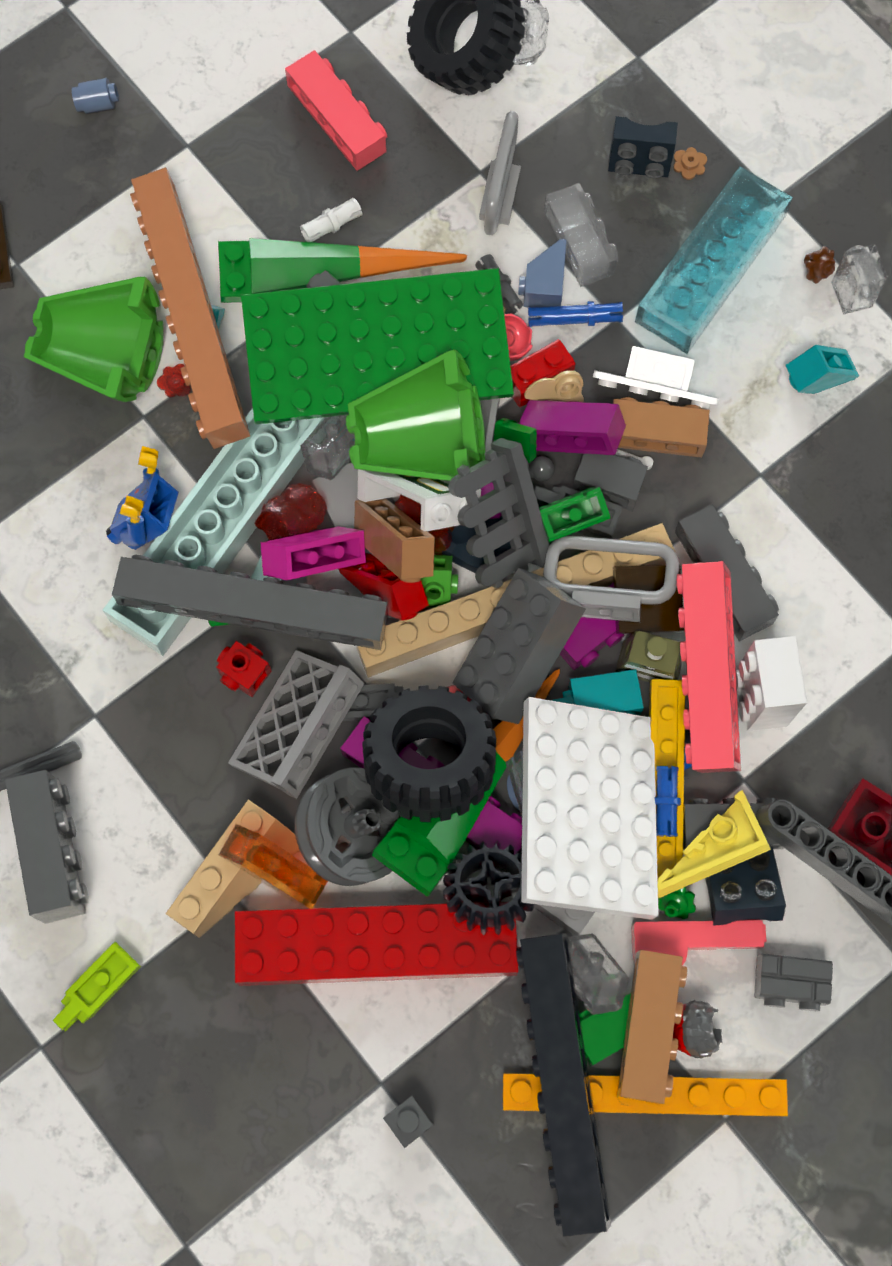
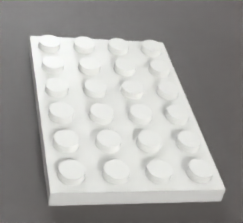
M528 697L524 701L522 903L645 919H654L658 916L656 804L654 798L656 797L655 748L651 740L650 717Z

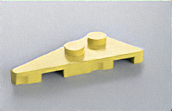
M743 790L734 796L735 802L722 816L717 814L710 822V826L706 830L701 831L683 851L685 856L672 870L667 868L659 877L658 898L771 850Z

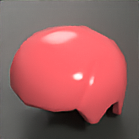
M512 313L504 314L510 361H517L532 349L531 338L533 331L522 318Z

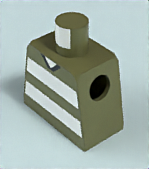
M634 631L623 641L615 672L636 669L638 679L650 682L651 679L678 680L683 663L680 655V642L642 631Z

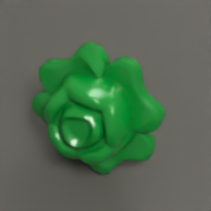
M687 887L681 888L658 898V909L665 911L668 918L679 917L687 919L689 913H694L696 910L694 904L695 894L688 891Z

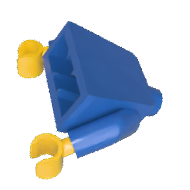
M144 446L141 448L138 465L148 468L143 470V482L120 501L112 524L106 530L108 539L114 544L123 542L131 549L136 550L168 530L179 492L159 476V470L156 468L159 452L156 449Z

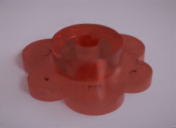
M177 364L173 368L165 367L163 375L157 379L158 388L165 390L167 397L172 398L175 395L185 397L190 393V386L186 385L180 369L185 365Z

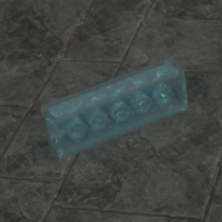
M739 166L640 302L635 323L688 354L784 220L793 197Z

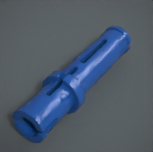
M588 301L587 305L528 307L529 327L588 323V326H595V323L623 322L622 313L611 312H623L622 302L594 304V301Z

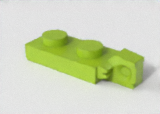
M114 942L65 992L66 996L61 1002L66 1007L53 1019V1022L65 1032L78 1019L84 1024L115 995L141 966L117 942Z

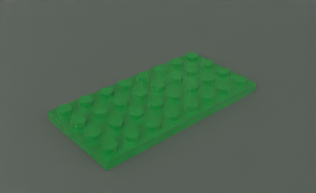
M499 268L241 295L255 425L348 415L349 403L451 350L458 351L468 365L470 375L465 376L472 386H476L480 401L509 398L514 395Z

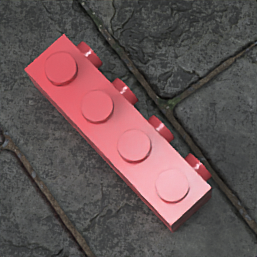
M313 50L285 68L287 86L356 171L386 153L387 133L384 127L379 122L375 123L371 119L365 104L361 100L357 102L352 96L349 85L344 79H338L328 59H322Z

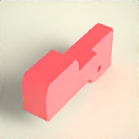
M760 919L739 920L726 925L713 926V921L635 922L631 927L634 962L636 953L639 950L683 957V965L686 962L688 950L761 949L764 947V943L767 942L766 924H763V920Z

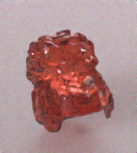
M303 483L292 484L280 496L273 497L266 504H263L261 514L254 524L255 527L265 532L268 541L308 533L316 529L317 525L324 521L327 505L324 498L317 493L312 485Z

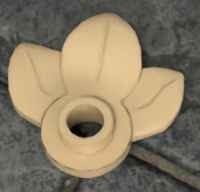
M564 371L554 378H543L534 382L526 389L524 396L529 400L584 402V397L581 393L583 379L576 371Z

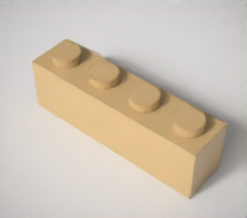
M248 800L165 914L200 938L234 909L233 907L255 891L265 879L285 865V862L294 854L300 852L295 834L276 818Z

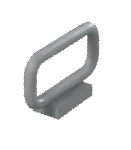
M514 111L506 114L496 160H491L479 213V220L484 221V231L487 235L495 234L499 223L509 225L521 173V166L512 164L518 133V114Z
M564 536L554 540L548 547L543 577L586 608L582 617L640 622L641 604H661L674 595L677 588V574H679V558L668 545L656 542ZM565 549L659 556L666 562L664 585L657 591L561 583L557 579L559 555Z

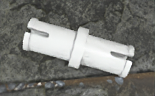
M351 198L331 210L327 208L322 211V215L301 225V233L307 242H313L330 232L335 233L345 223L362 216L361 207L355 198Z

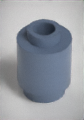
M108 78L78 83V87H72V97L77 112L84 111L88 114L114 109L115 102L119 101L116 84L110 83Z

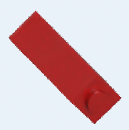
M365 553L366 563L338 569L363 595H375L382 598L383 602H387L388 615L402 621L409 620L417 616L418 611L429 606L421 580L414 583L402 581L374 555Z

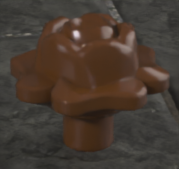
M823 246L820 250L805 256L806 279L812 280L813 283L817 284L834 273V250Z

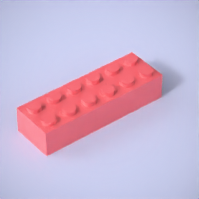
M723 561L682 564V574H677L678 594H682L684 599V607L679 608L678 617L680 628H684L686 641L680 642L682 662L686 661L687 675H682L683 695H687L689 699V709H684L683 713L685 730L690 731L691 743H686L685 745L686 763L692 765V770L700 773L741 771L731 572Z

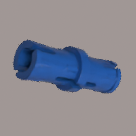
M657 766V797H654L655 804L657 805L656 836L677 837V806L681 805V798H677L679 767Z

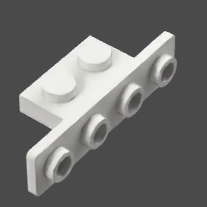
M633 346L625 377L594 370L593 373L594 378H599L598 385L616 388L617 383L630 385L629 392L647 395L648 390L661 392L660 399L678 402L679 397L692 399L691 405H697L703 409H709L710 404L718 405L719 401L717 397L687 391L695 362L694 359Z

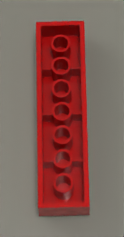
M481 902L474 903L475 905H478L480 907L487 908V906ZM500 902L499 906H503L508 902ZM447 904L235 911V983L239 986L517 976L516 919H514L515 928L512 931L506 925H502L499 935L495 933L494 927H488L487 933L483 935L480 925H477L470 931L467 929V920L458 923L455 919L456 912L450 913L447 909Z

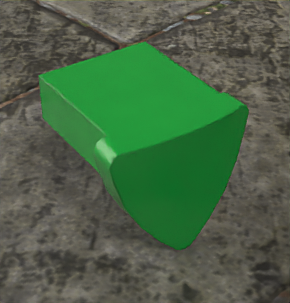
M507 418L499 419L496 422L494 441L503 438L521 443L528 463L536 458L537 429L518 424L516 421Z

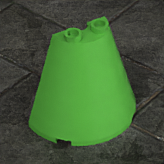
M135 277L39 298L37 308L33 314V324L37 330L33 337L29 336V339L26 341L24 358L113 400L122 402L136 400V394L145 392L152 383L162 353L163 320H157L155 307H159L160 302L153 285L146 277Z
M448 351L348 404L349 414L346 416V425L349 433L355 435V444L349 449V456L354 469L450 481L454 476L458 475L457 468L466 465L471 468L485 460V430L481 404L476 386H472L466 379L465 375H470V370L458 351Z

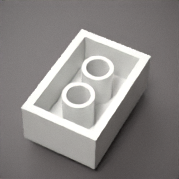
M796 636L754 640L736 669L737 689H741L743 702H739L741 721H746L748 731L787 727L807 704Z

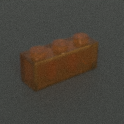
M237 824L218 854L285 898L309 909H313L328 882L315 873L310 866L269 839Z

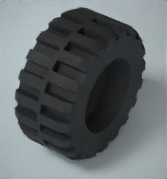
M416 0L413 5V9H415L413 16H409L408 20L410 32H407V44L411 46L408 48L411 60L414 61L415 68L425 78L459 95L463 93L465 95H474L478 91L483 92L491 88V83L493 82L499 83L504 78V72L506 70L510 71L514 66L513 60L516 54H520L522 49L520 41L525 35V27L522 25L525 22L523 9L520 8V0ZM477 11V24L471 38L461 49L454 52L455 36L460 25L471 13Z
M429 685L418 686L416 691H410V688L400 691L399 697L394 698L390 696L383 701V709L378 707L371 714L370 722L366 724L363 732L364 741L362 742L365 777L367 784L371 785V792L374 797L380 801L383 799V806L390 812H395L396 809L399 810L400 817L412 820L413 816L420 817V822L430 823L431 818H440L441 822L450 820L451 814L456 812L461 816L470 811V803L478 805L484 798V791H488L493 783L496 765V734L492 729V721L489 715L482 713V706L475 700L468 702L467 695L460 691H456L454 694L449 692L448 687L438 686V689H429ZM425 738L447 741L461 752L460 756L452 763L437 769L417 768L407 764L398 756L401 750L408 744Z

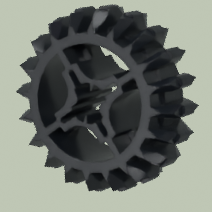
M498 840L494 843L493 848H487L486 842L482 841L479 850H476L469 844L467 856L458 852L456 855L457 863H449L447 867L449 874L443 878L444 886H446L443 890L444 899L449 901L447 903L448 911L450 913L456 912V921L461 923L467 920V929L470 931L477 925H480L483 935L487 933L488 927H494L495 933L499 935L502 925H506L512 931L515 928L514 919L524 923L526 920L525 911L532 912L534 904L521 902L522 852L514 855V847L511 844L505 850H502ZM495 868H499L507 872L497 871ZM482 869L478 876L469 878V882H465L472 873ZM487 877L490 878L491 885H494V898L491 897V892L487 889ZM517 892L515 897L510 902L503 906H499L500 902L504 898L511 897L512 893ZM472 902H481L485 904L487 908L480 907Z

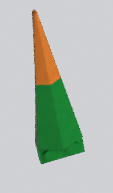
M249 238V241H218L221 303H242L241 295L307 288L309 280L315 274H321L325 270L339 282L409 269L460 263L467 259V255Z
M560 669L555 670L542 683L534 698L546 699L560 674ZM523 717L519 724L502 721L493 729L496 734L495 773L493 774V783L490 789L486 792L484 791V798L478 805L470 803V811L461 816L456 812L451 814L450 820L442 822L440 818H431L430 823L420 822V817L413 816L412 820L401 817L374 849L372 856L428 897L448 872L447 867L449 863L454 862L457 853L460 851L523 739Z

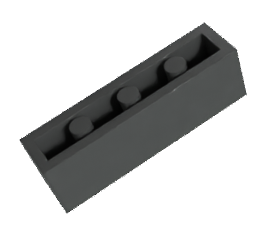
M712 504L680 520L675 533L693 563L723 561L730 570L734 634L740 642L773 625L779 616V608L774 597L771 594L767 595L761 585L762 578L758 570L754 566L750 567L745 559L746 553L742 543L738 539L734 540L729 532L727 518L722 512H717Z

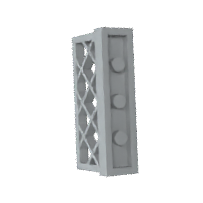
M296 650L228 764L281 789L287 795L297 799L365 683L350 668L342 665L337 667ZM302 662L308 664L310 673L296 679L295 673ZM328 674H333L327 687L320 689L318 679ZM312 682L314 692L300 698L298 688ZM291 691L293 702L279 707L278 701L281 696ZM316 701L311 714L303 718L301 707ZM295 710L297 721L283 727L281 716ZM274 719L276 730L262 736L261 729L264 724ZM299 730V734L293 744L286 747L285 735ZM278 739L279 750L266 756L264 744ZM257 748L259 759L248 764L242 763L248 751ZM281 759L282 763L275 775L270 776L267 765Z

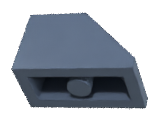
M567 239L558 240L527 264L526 276H520L518 295H524L523 307L561 306Z

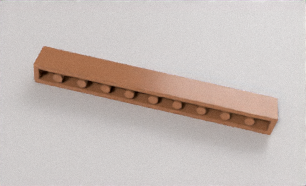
M165 167L131 179L135 192L131 193L130 196L136 211H140L142 215L137 217L138 224L143 235H147L149 239L144 242L149 258L151 260L154 259L156 265L151 266L157 284L161 283L163 290L158 291L164 309L169 308L170 315L166 316V321L172 335L176 333L178 339L173 342L174 349L179 360H184L185 366L180 368L186 385H191L193 393L188 394L193 411L195 413L199 412L200 420L196 421L199 434L202 439L208 438L213 449L250 437L172 178Z

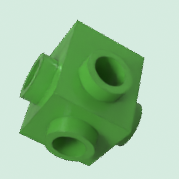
M434 555L433 577L421 578L429 604L427 607L435 608L451 601V594L458 593V574H452L453 556Z

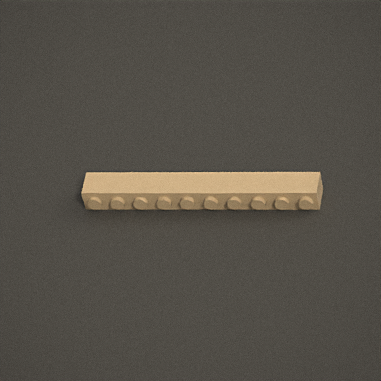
M663 523L619 539L656 542L668 545L674 550ZM588 550L559 561L557 579L565 584L608 587L613 583V567L666 565V562L659 556ZM544 568L532 571V573L543 576ZM512 579L503 582V585L497 589L489 587L419 613L412 619L400 620L387 625L381 650L356 646L367 677H372L478 637Z

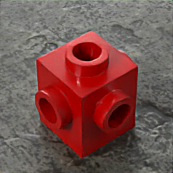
M235 641L232 647L227 646L224 648L217 659L218 665L216 668L220 676H222L220 682L234 692L239 688L250 697L254 696L272 671L269 663L262 659L264 654L250 643L244 646Z

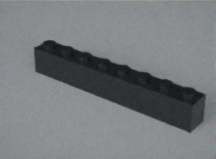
M567 933L520 939L521 947L516 948V956L519 968H524L526 983L521 985L523 1001L525 1005H530L531 1019H527V1032L529 1040H535L537 1055L532 1056V1066L535 1077H540L542 1092H538L537 1099L540 1114L546 1115L547 1129H543L544 1147L546 1151H551L553 1166L548 1168L549 1182L551 1188H556L558 1203L554 1204L555 1222L557 1226H562L563 1237L607 1232L611 1226L568 935Z

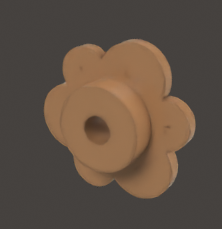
M693 147L688 148L686 151L678 150L674 154V161L676 163L673 168L676 172H681L684 179L691 180L696 175L704 174L707 156L701 152L697 153Z

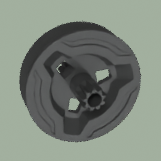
M364 768L339 770L316 781L301 798L295 816V836L299 850L310 868L320 877L331 883L342 886H358L378 880L390 874L392 870L374 858L372 854L374 849L392 829L395 822L401 818L400 811L396 809L395 812H390L383 806V799L380 801L374 797L371 792V785L367 784ZM343 797L351 808V811L344 814L339 804V799ZM380 827L379 836H369V833L379 830ZM347 842L348 847L342 853L335 848L336 845Z

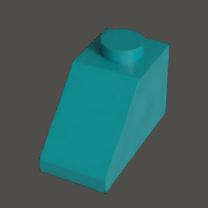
M814 345L785 365L790 374L789 381L798 393L816 394L859 377L847 349Z

